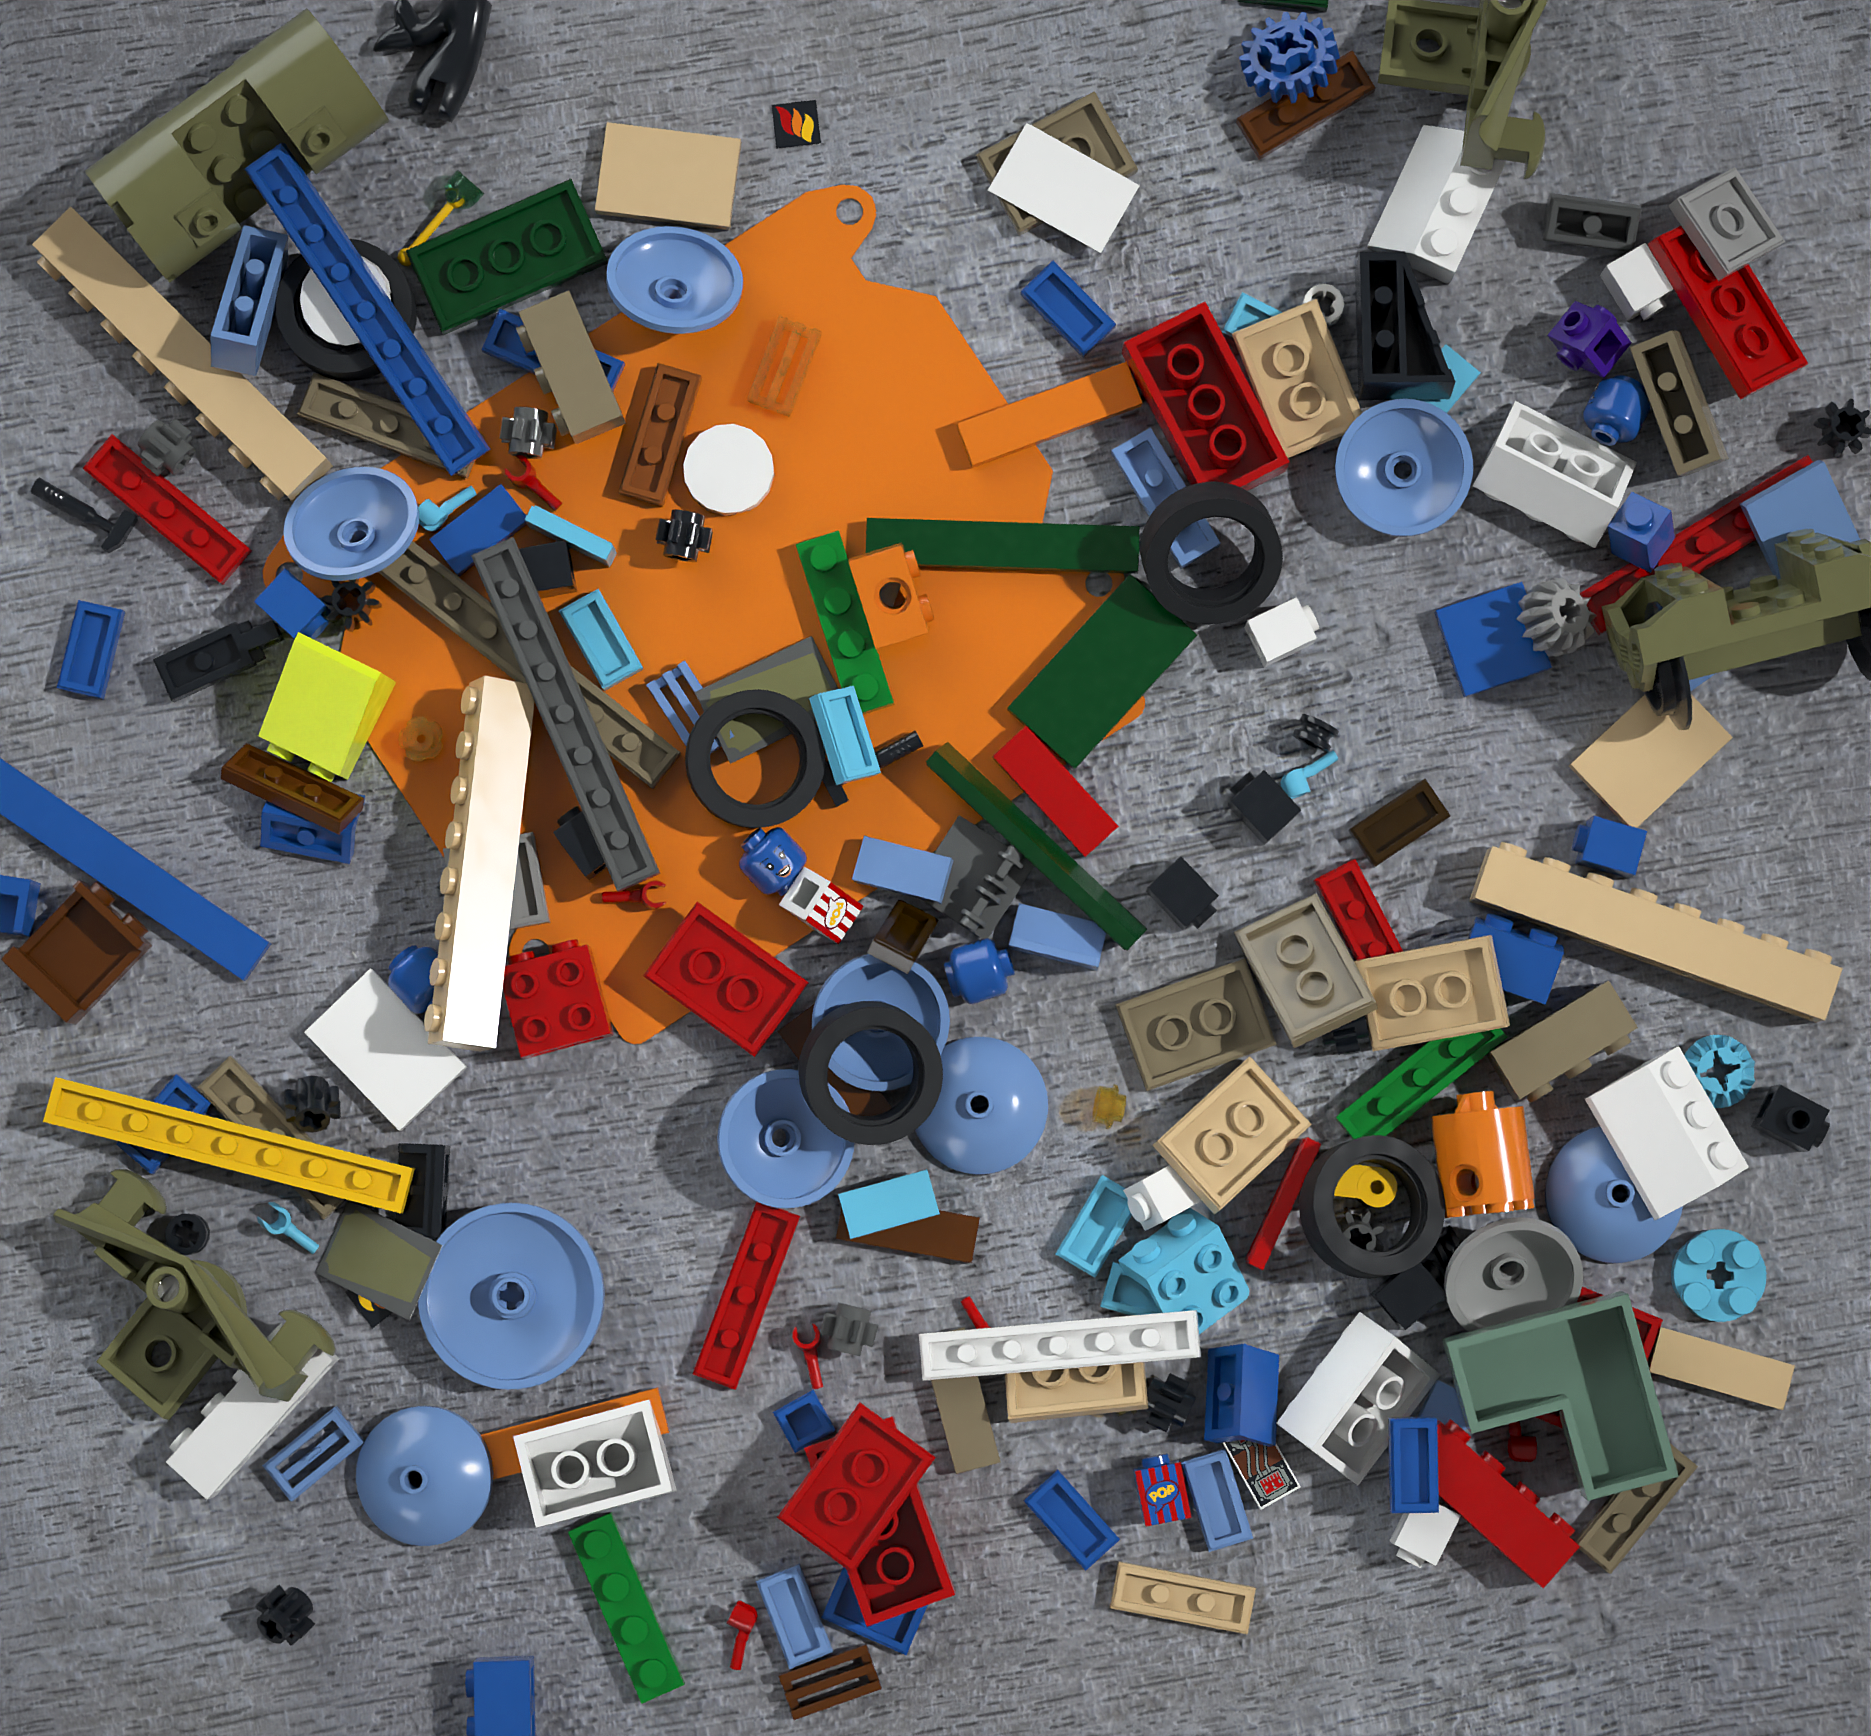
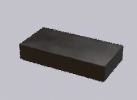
M1423 779L1348 831L1373 868H1375L1448 819L1451 815L1427 780Z
M898 899L873 939L867 953L908 974L931 937L939 920Z

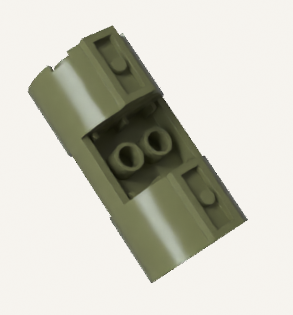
M306 8L236 59L232 66L161 118L157 117L85 170V173L141 249L170 283L241 231L240 223L267 204L244 170L250 164L280 143H285L305 174L307 175L313 171L317 175L388 123L389 119L347 58L313 14Z

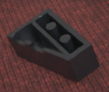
M1359 252L1355 268L1359 400L1450 399L1456 381L1451 369H1448L1439 346V337L1436 330H1433L1424 307L1425 301L1406 252Z

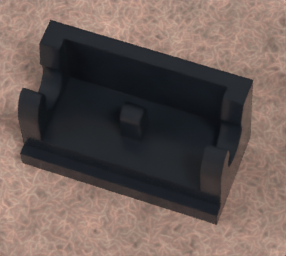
M399 1143L398 1164L414 1168L415 1170L403 1214L396 1212L395 1222L425 1237L440 1238V1235L446 1230L450 1146Z

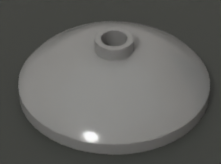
M1533 1218L1503 1219L1476 1230L1455 1250L1445 1272V1297L1450 1311L1458 1323L1467 1331H1473L1576 1303L1583 1284V1267L1574 1244L1557 1227ZM1513 1261L1508 1267H1500L1506 1262Z

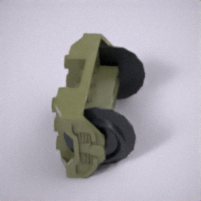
M1802 529L1787 534V541L1774 544L1781 579H1777L1775 575L1758 577L1749 581L1750 587L1734 591L1733 587H1720L1688 567H1682L1681 563L1659 566L1654 569V575L1642 577L1615 603L1601 606L1608 641L1619 667L1627 672L1633 689L1639 688L1645 692L1646 698L1657 716L1669 715L1678 730L1689 729L1692 722V698L1689 680L1846 640L1859 671L1868 681H1871V542L1866 539L1849 542L1821 533H1815L1814 529Z

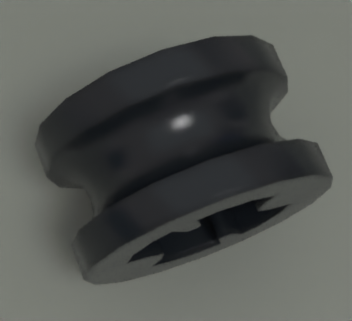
M1302 714L1300 718L1302 727L1294 730L1293 737L1312 748L1329 753L1331 749L1329 740L1332 737H1337L1339 731L1318 718Z
M183 1213L169 1221L165 1230V1239L167 1245L180 1254L193 1255L202 1251L207 1246L210 1240V1229L208 1223L202 1217L196 1214ZM185 1221L193 1222V1231L199 1233L197 1242L189 1241L190 1247L188 1248L182 1246L183 1238L176 1235L179 1226L186 1227Z
M1450 1225L1444 1227V1232L1440 1234L1433 1248L1445 1272L1450 1258L1461 1244Z

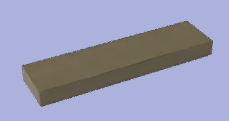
M313 373L297 413L300 418L447 471L402 404ZM474 462L455 475L468 479Z
M229 1056L197 1087L230 1122L316 1143L305 1131L297 1127L295 1121H286V1111L233 1056ZM292 1186L324 1220L346 1201V1199Z

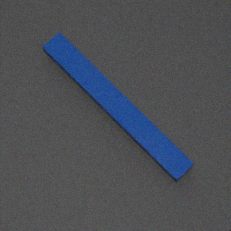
M280 143L246 167L244 170L451 476L455 475L491 449L286 144Z
M0 758V814L240 979L244 981L248 979L272 943Z

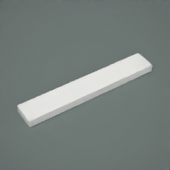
M1197 1310L919 1334L923 1381L1201 1357Z

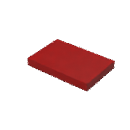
M698 901L643 975L754 1057L757 1056L809 984L804 978Z
M859 1402L777 1518L843 1567L854 1573L936 1457Z

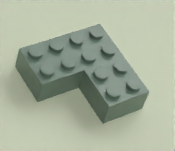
M1619 1291L1442 1339L1465 1426L1471 1434L1558 1411L1581 1496L1587 1501L1679 1477L1628 1293Z

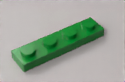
M839 530L796 544L841 688L854 686L863 715L894 705Z
M1500 1028L1428 1041L1334 1118L1352 1140L1372 1135L1387 1136L1503 1042L1507 1036Z
M612 1512L568 1531L641 1704L685 1685L683 1676Z

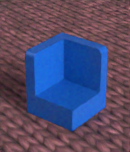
M0 875V933L26 937L32 936L41 883L30 879Z

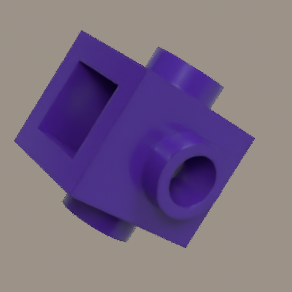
M1574 301L1547 335L1559 350L1556 353L1557 358L1565 366L1574 371L1583 368L1603 378L1632 343L1617 324V319L1610 311L1600 305H1595L1592 308L1577 301Z

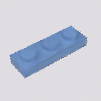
M1151 427L1111 450V455L1149 517L1163 500L1186 487ZM1205 518L1183 529L1172 543L1170 552L1180 569L1218 548L1221 543Z

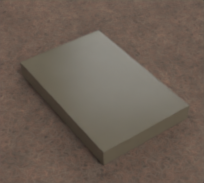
M1095 91L1032 124L1035 128L1125 178H1129L1138 172L1135 162ZM1022 130L976 154V160L990 185ZM997 196L1019 236L1045 223Z
M1317 893L1234 932L1237 943L1293 1048L1301 1046L1378 1009L1373 995Z
M1245 958L1115 1005L1146 1091L1277 1045Z

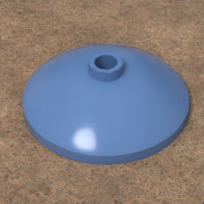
M664 226L637 232L626 238L615 248L607 265L606 285L615 305L631 320L656 331L685 334L712 328L723 322L734 312L742 295L743 274L735 256L718 240L693 229Z
M1395 399L1369 408L1352 422L1338 447L1335 476L1342 500L1360 522L1383 534L1400 537L1415 536L1438 528L1458 511L1471 486L1473 458L1464 432L1450 415L1424 401ZM1396 464H1408L1411 468V475L1406 479L1398 478L1394 474Z
M374 467L342 469L318 479L295 499L285 519L284 541L294 562L310 575L332 581H348L363 578L386 568L406 551L418 529L419 507L411 488L394 473Z
M870 954L862 955L839 967L830 975L820 989L813 1008L812 1029L827 1014L846 1004L860 1001L884 1002L900 1008L922 1024L934 1039L941 1055L949 1033L950 1016L948 1003L937 980L917 962L914 963L910 972L906 974ZM881 1029L859 1031L846 1038L836 1048L828 1065L831 1071L845 1082L871 1091L898 1089L911 1084L913 1078V1060L907 1045L898 1035Z
M969 1037L947 1044L940 1055L943 1067L941 1092L929 1117L915 1130L917 1136L926 1150L935 1159L956 1171L968 1174H991L1010 1168L1032 1151L1045 1128L1048 1115V1096L1039 1070L1025 1053L999 1039ZM983 1096L988 1100L989 1107L987 1111L978 1114L971 1109L970 1103L974 1097Z
M794 1069L768 1071L753 1077L739 1087L723 1110L717 1135L720 1160L732 1183L752 1200L776 1208L802 1207L814 1203L830 1193L839 1184L848 1170L855 1144L831 1132L813 1114L801 1092L798 1070ZM828 1083L829 1091L835 1103L850 1113L843 1098ZM778 1129H782L786 1134V1140L781 1146H776L772 1140L773 1133Z
M1600 1126L1576 1135L1559 1150L1550 1165L1545 1182V1203L1552 1225L1569 1237L1579 1254L1600 1262L1625 1263L1651 1254L1668 1240L1682 1214L1683 1206L1654 1220ZM1616 1185H1622L1627 1190V1197L1621 1203L1616 1202L1612 1197V1189Z
M436 1406L410 1407L386 1417L366 1438L357 1461V1491L367 1515L385 1534L410 1545H438L465 1533L483 1514L490 1499L493 1486L492 1460L482 1436L460 1415ZM412 1471H417L421 1474L423 1481L420 1487H415L410 1483L409 1476Z

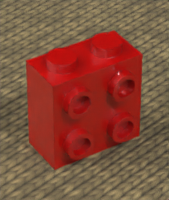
M578 939L552 945L553 953L535 958L534 952L529 951L507 957L508 965L505 966L503 991L521 1058L528 1059L614 1036L592 949L587 944L579 946Z

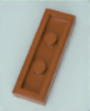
M657 363L618 491L620 495L663 507L702 380L701 375Z

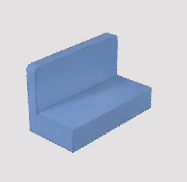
M1019 903L1008 949L1097 971L1106 933L1094 921Z

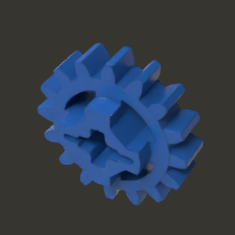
M1283 12L1282 21L1277 23L1268 17L1265 19L1266 29L1261 30L1253 27L1251 29L1253 41L1242 42L1244 55L1239 56L1247 86H1255L1256 94L1260 98L1270 92L1274 103H1277L1282 95H1288L1291 103H1295L1298 93L1304 92L1309 98L1313 97L1312 87L1316 84L1321 87H1327L1329 83L1326 74H1336L1338 70L1335 60L1339 59L1340 55L1332 28L1324 29L1323 21L1320 17L1309 23L1306 12H1301L1297 20H1291L1289 13Z

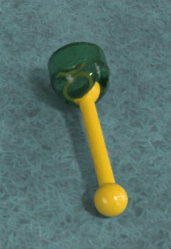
M456 170L445 185L447 203L408 248H403L398 252L397 258L399 263L404 266L411 265L406 250L426 242L453 209H470L485 193L459 170Z

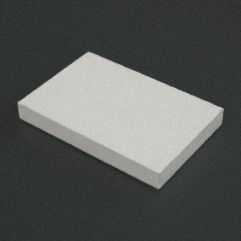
M371 968L304 1032L399 1131H402L467 1068L448 1047L428 1044L429 1032L425 1030L424 1022L417 1014L412 1013L404 1005L389 985Z

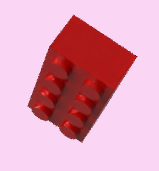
M1205 301L1124 342L1122 355L1125 361H1127L1129 369L1190 485L1203 482H1223L1249 491L1286 472L1290 461Z
M894 1416L884 1419L898 1429ZM833 1438L804 1448L811 1469ZM918 1483L854 1573L846 1569L866 1627L956 1594Z

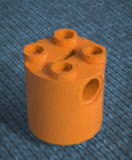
M1493 1091L1456 1095L1458 1107L1454 1114L1431 1117L1437 1172L1445 1198V1218L1534 1208L1533 1199L1535 1197L1523 1106L1498 1108L1495 1105Z

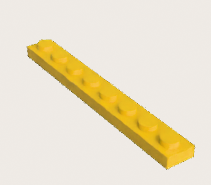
M58 1077L54 1079L43 1122L402 1214L415 1170L414 1168Z

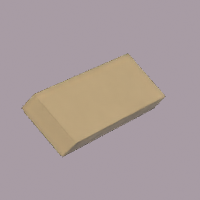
M1660 1327L1648 1363L1650 1373L1780 1410H1784L1795 1365L1662 1327Z
M1118 1561L1110 1608L1248 1634L1256 1588Z

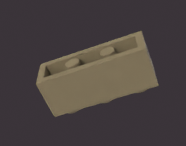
M570 291L519 311L524 325L517 327L516 330L526 353L535 350L541 366L533 370L544 395L550 392L554 394L559 408L551 412L561 435L564 436L570 433L575 444H579L626 424Z
M1671 330L1630 347L1677 475L1687 476L1728 460L1729 458L1682 333Z
M1606 981L1495 1047L1486 1056L1512 1099L1516 1101L1526 1097L1528 1102L1532 1103L1553 1090L1549 1083L1551 1080L1565 1073L1568 1079H1571L1592 1066L1588 1059L1589 1057L1603 1049L1609 1056L1631 1043L1632 1041L1627 1034L1638 1027L1610 981Z

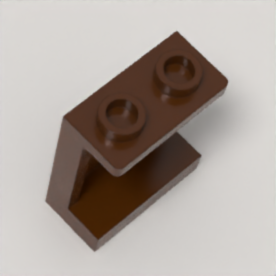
M78 880L73 885L75 891L20 948L13 946L1 958L66 1023L76 1025L152 947L143 937L148 932L147 928L129 912L122 917L111 906L116 899L97 881L90 886L88 883Z

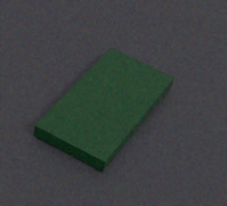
M572 179L406 250L443 335L494 314L499 309L503 310L608 264V260Z
M1129 574L1007 707V710L1075 771L1195 640L1197 634L1182 620L1167 611L1152 593Z

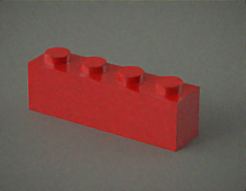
M1449 1419L1445 1425L1437 1420L1439 1497L1533 1582L1544 1589L1579 1549L1580 1546L1570 1538L1575 1529L1555 1512L1549 1518L1536 1507L1541 1499L1521 1481L1513 1487L1501 1476L1506 1468L1486 1450L1480 1456L1466 1444L1471 1436L1453 1420Z

